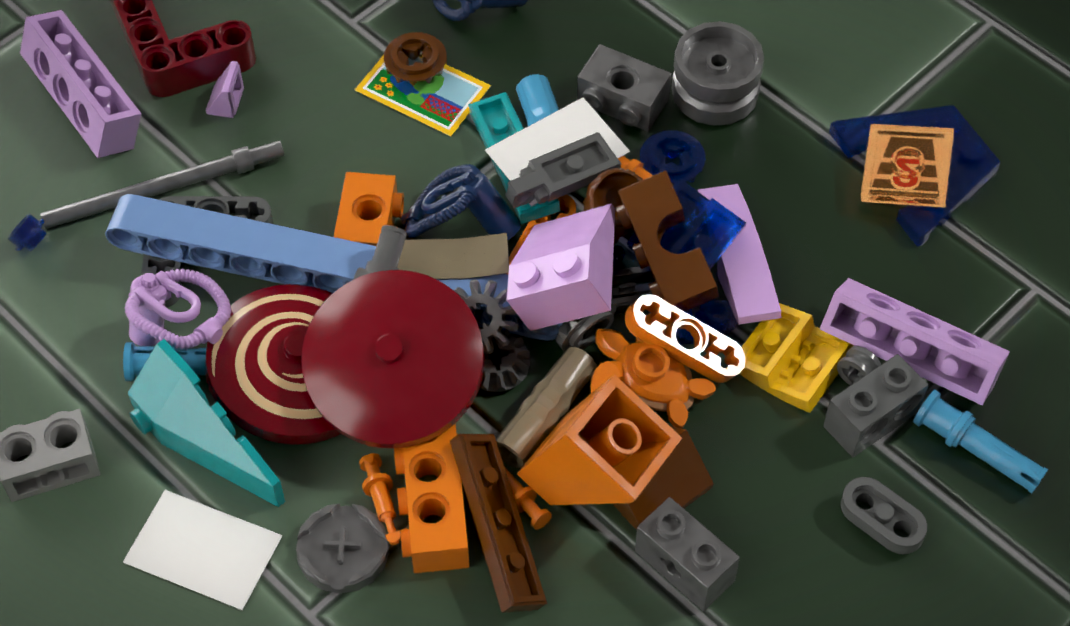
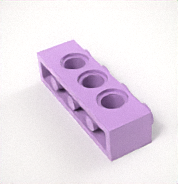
M59 10L26 17L20 54L96 157L100 158L134 149L141 112L65 13Z
M850 278L835 291L819 329L851 345L866 348L875 356L886 361L899 354L920 377L980 405L984 404L993 390L1010 353L1006 349Z

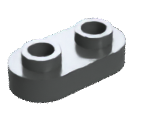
M870 477L855 478L844 488L841 498V510L850 522L894 553L909 554L920 548L927 533V521L918 509L885 485ZM865 502L869 504L871 509H860L856 503ZM902 529L907 532L908 537L897 536L894 530Z

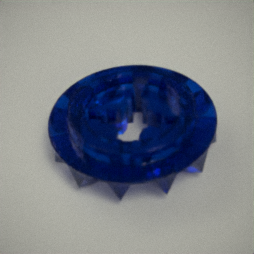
M673 130L662 131L652 135L644 142L640 151V162L643 163V168L653 175L666 170L671 183H674L679 188L682 182L689 181L693 183L696 176L703 172L705 151L700 142L687 133ZM665 156L671 159L679 157V165L673 162L665 164Z

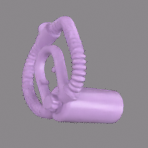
M175 269V271L170 270V272L160 271L155 275L153 273H145L135 278L131 284L129 298L125 303V313L129 319V337L139 346H154L163 339L172 347L174 346L175 349L179 347L180 350L184 348L187 350L201 343L210 342L215 344L222 336V327L229 321L231 316L229 299L221 287L211 277L198 271H190L189 269H186V271L185 269ZM179 281L192 282L205 289L213 297L218 311L214 318L211 317L194 329L192 334L180 337L178 335L175 336L174 333L171 334V332H167L164 329L165 320L184 323L195 319L200 314L201 302L199 297L193 291L176 283ZM172 292L176 294L177 298L181 297L187 300L192 307L185 312H174L166 308L165 305L166 301L171 298Z

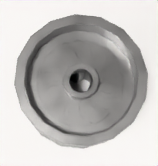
M722 21L702 23L689 29L679 39L674 56L672 93L674 102L681 112L696 122L713 126L732 124L745 118L755 108L759 96L760 78L764 64V54L760 42L751 32L741 26Z

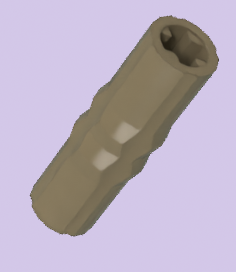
M568 347L546 376L534 386L531 395L521 403L519 410L496 438L503 462L512 467L522 468L545 437L556 427L559 419L569 411L572 402L591 379L594 370L597 368V364L588 353L577 347Z

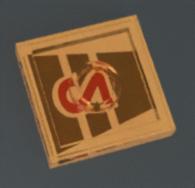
M871 124L861 189V202L946 208L954 129Z

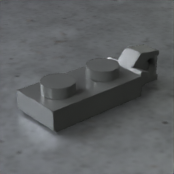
M597 132L529 160L528 166L520 171V177L508 182L509 186L505 196L513 208L531 203L534 199H536L538 204L545 203L546 201L550 202L589 185L591 181L606 170L620 168L621 163L601 134Z

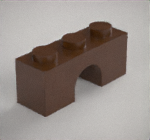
M665 170L618 190L622 205L615 207L624 230L627 231L633 228L638 243L631 246L640 268L644 269L649 266L655 281L648 284L652 295L665 300L684 312L718 298L716 282L700 247L687 253L674 254L665 250L660 244L663 234L670 227L685 221L682 205L667 171Z

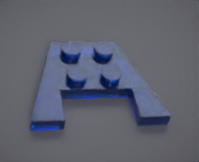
M954 105L838 120L830 125L829 134L848 158L869 150L871 131L954 136L946 208L909 205L898 211L896 220L917 247L929 238L930 233L938 225L942 226L963 201L966 202L998 171L1000 160ZM890 139L888 148L895 157L924 159L923 162H935L933 141ZM923 166L922 169H915L923 179H937L936 167ZM920 183L919 187L927 196L921 201L940 202L938 184Z

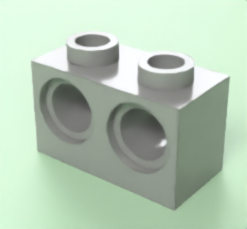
M80 409L70 412H57L49 418L26 425H13L0 432V481L11 502L101 475L90 432ZM74 442L69 447L60 448L65 443ZM29 455L25 460L16 462L20 457Z

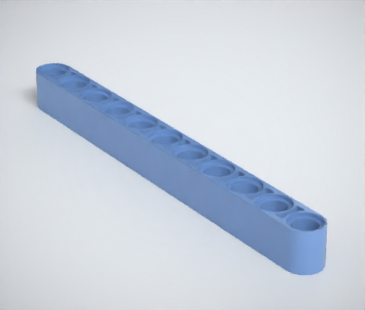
M126 194L119 198L105 232L107 240L112 245L123 250L284 285L312 286L332 293L352 281L359 267L365 269L367 261L372 260L376 246L133 194ZM509 274L437 280L449 286L453 291L460 287L469 296L472 295L470 290L471 280L476 279L479 281L482 294H484L488 281L493 280L497 283L493 296L495 298L501 291L507 289ZM506 301L502 306L504 308L510 306V304ZM486 304L480 305L481 310L473 309L472 311L479 327H483V323L490 325L493 316L486 312L488 306ZM517 313L506 315L505 321L518 324L517 331L509 330L511 334L547 341L556 339L559 328L563 324L560 323L530 331Z

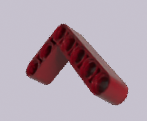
M110 0L149 93L156 97L172 96L215 82L231 61L238 62L241 73L251 69L256 62L251 29L243 21H226L169 40L152 0Z

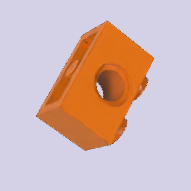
M346 172L334 237L377 246L382 226H394L395 217L401 218L403 215L404 193L397 192L396 176Z

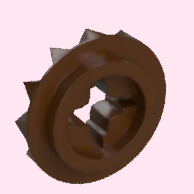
M412 32L400 35L388 44L384 52V63L387 74L394 75L397 83L405 80L409 81L414 87L417 81L424 80L430 84L433 76H442L443 67L447 64V53L442 42L436 37L426 33ZM422 56L423 63L415 62L409 66V58L416 60Z

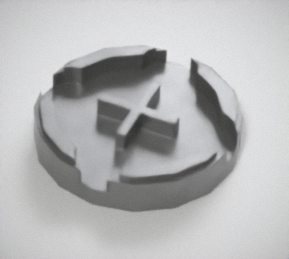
M340 503L327 505L312 513L300 527L296 545L299 567L307 580L321 590L339 594L358 591L374 582L385 568L389 555L388 541L385 536L387 534L386 528L379 521L378 516L364 506L352 504V507L347 505L340 506Z

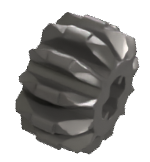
M474 279L470 281L471 296L460 287H457L454 291L465 301L471 311L473 309L481 310V304L488 305L486 312L493 316L490 325L483 323L484 329H481L480 333L484 351L486 354H490L494 350L492 337L502 346L509 344L508 338L501 332L503 327L510 331L518 330V324L505 321L506 315H513L516 312L511 306L504 308L502 306L507 299V289L501 291L494 298L493 296L497 288L495 281L489 280L484 294H482L479 281Z

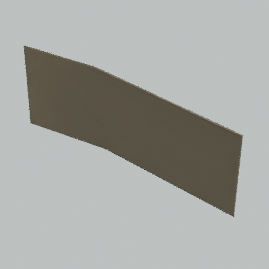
M507 233L462 239L405 240L397 268L399 270L425 274L435 279H464L509 273Z

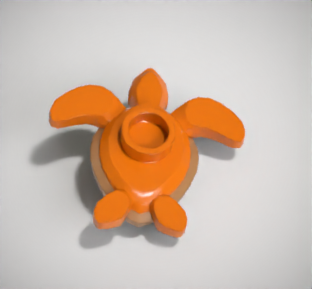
M647 314L644 320L648 325L653 323L650 320V314ZM667 321L663 325L669 327L671 323ZM598 329L595 333V343L602 354L614 359V361L603 362L594 370L590 384L591 393L615 374L652 410L667 412L670 423L675 427L683 428L688 418L689 412L687 409L691 408L694 398L704 400L713 395L716 390L713 382L706 378L693 379L689 367L670 357L658 345L647 344L637 337L635 343L630 344L622 333L613 329Z

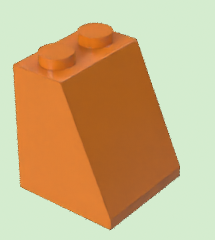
M614 374L560 420L518 471L517 475L549 505L632 503L650 482L681 441L682 437Z

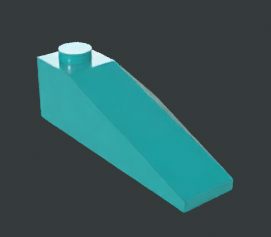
M165 339L161 340L156 344L128 391L134 409L129 415L134 424L144 435L151 432L162 445L277 507L285 503V498L278 477L246 437L242 435L237 439L234 438L236 431L227 418L226 411L218 401L209 406L207 397L198 386L201 381L200 378Z

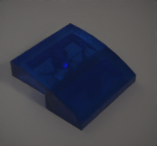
M679 178L673 187L682 205L685 221L670 227L663 234L660 244L665 250L674 254L687 253L700 247L708 267L711 269L744 229L746 222L714 198L711 200L707 199ZM635 233L627 242L628 248L632 251L631 245L638 243Z

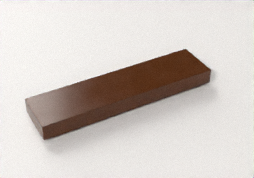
M458 434L450 440V444L501 611L504 613L539 610L547 604L546 597L494 434Z

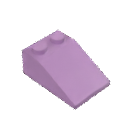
M612 204L533 226L509 265L506 299L530 331L611 311L615 208Z

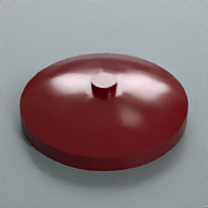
M386 270L370 273L348 282L330 295L320 306L311 320L304 338L302 372L307 391L315 407L322 417L338 432L358 443L372 447L405 448L427 442L441 435L466 413L474 401L482 381L484 347L480 329L472 311L465 301L449 286L435 278L418 272Z

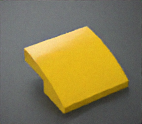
M779 303L781 318L761 321L741 348L745 354V366L739 374L780 400L811 413L839 374L837 363L843 357H846L847 351L854 345L819 330L820 328L814 325L813 315Z

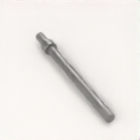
M279 140L253 149H248L247 146L231 151L232 155L46 211L40 213L45 229L116 208L119 198L126 194L149 198L230 172L238 171V174L254 170V165L285 156L281 142Z

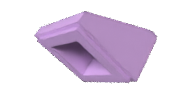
M231 61L216 81L206 108V114L233 118L236 115L244 90L238 62Z

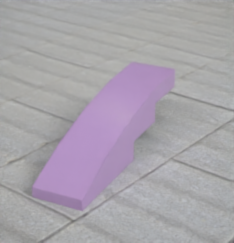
M739 185L699 189L698 205L707 223L708 241L718 262V278L738 325L781 318V309L769 266Z

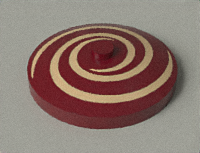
M275 285L251 292L231 305V316L229 321L222 327L223 333L221 338L215 344L207 342L205 373L209 390L215 402L218 401L226 411V416L237 426L259 438L291 445L322 442L341 434L322 417L315 407L307 391L302 372V348L307 329L315 313L328 297L333 294L332 292L306 285Z

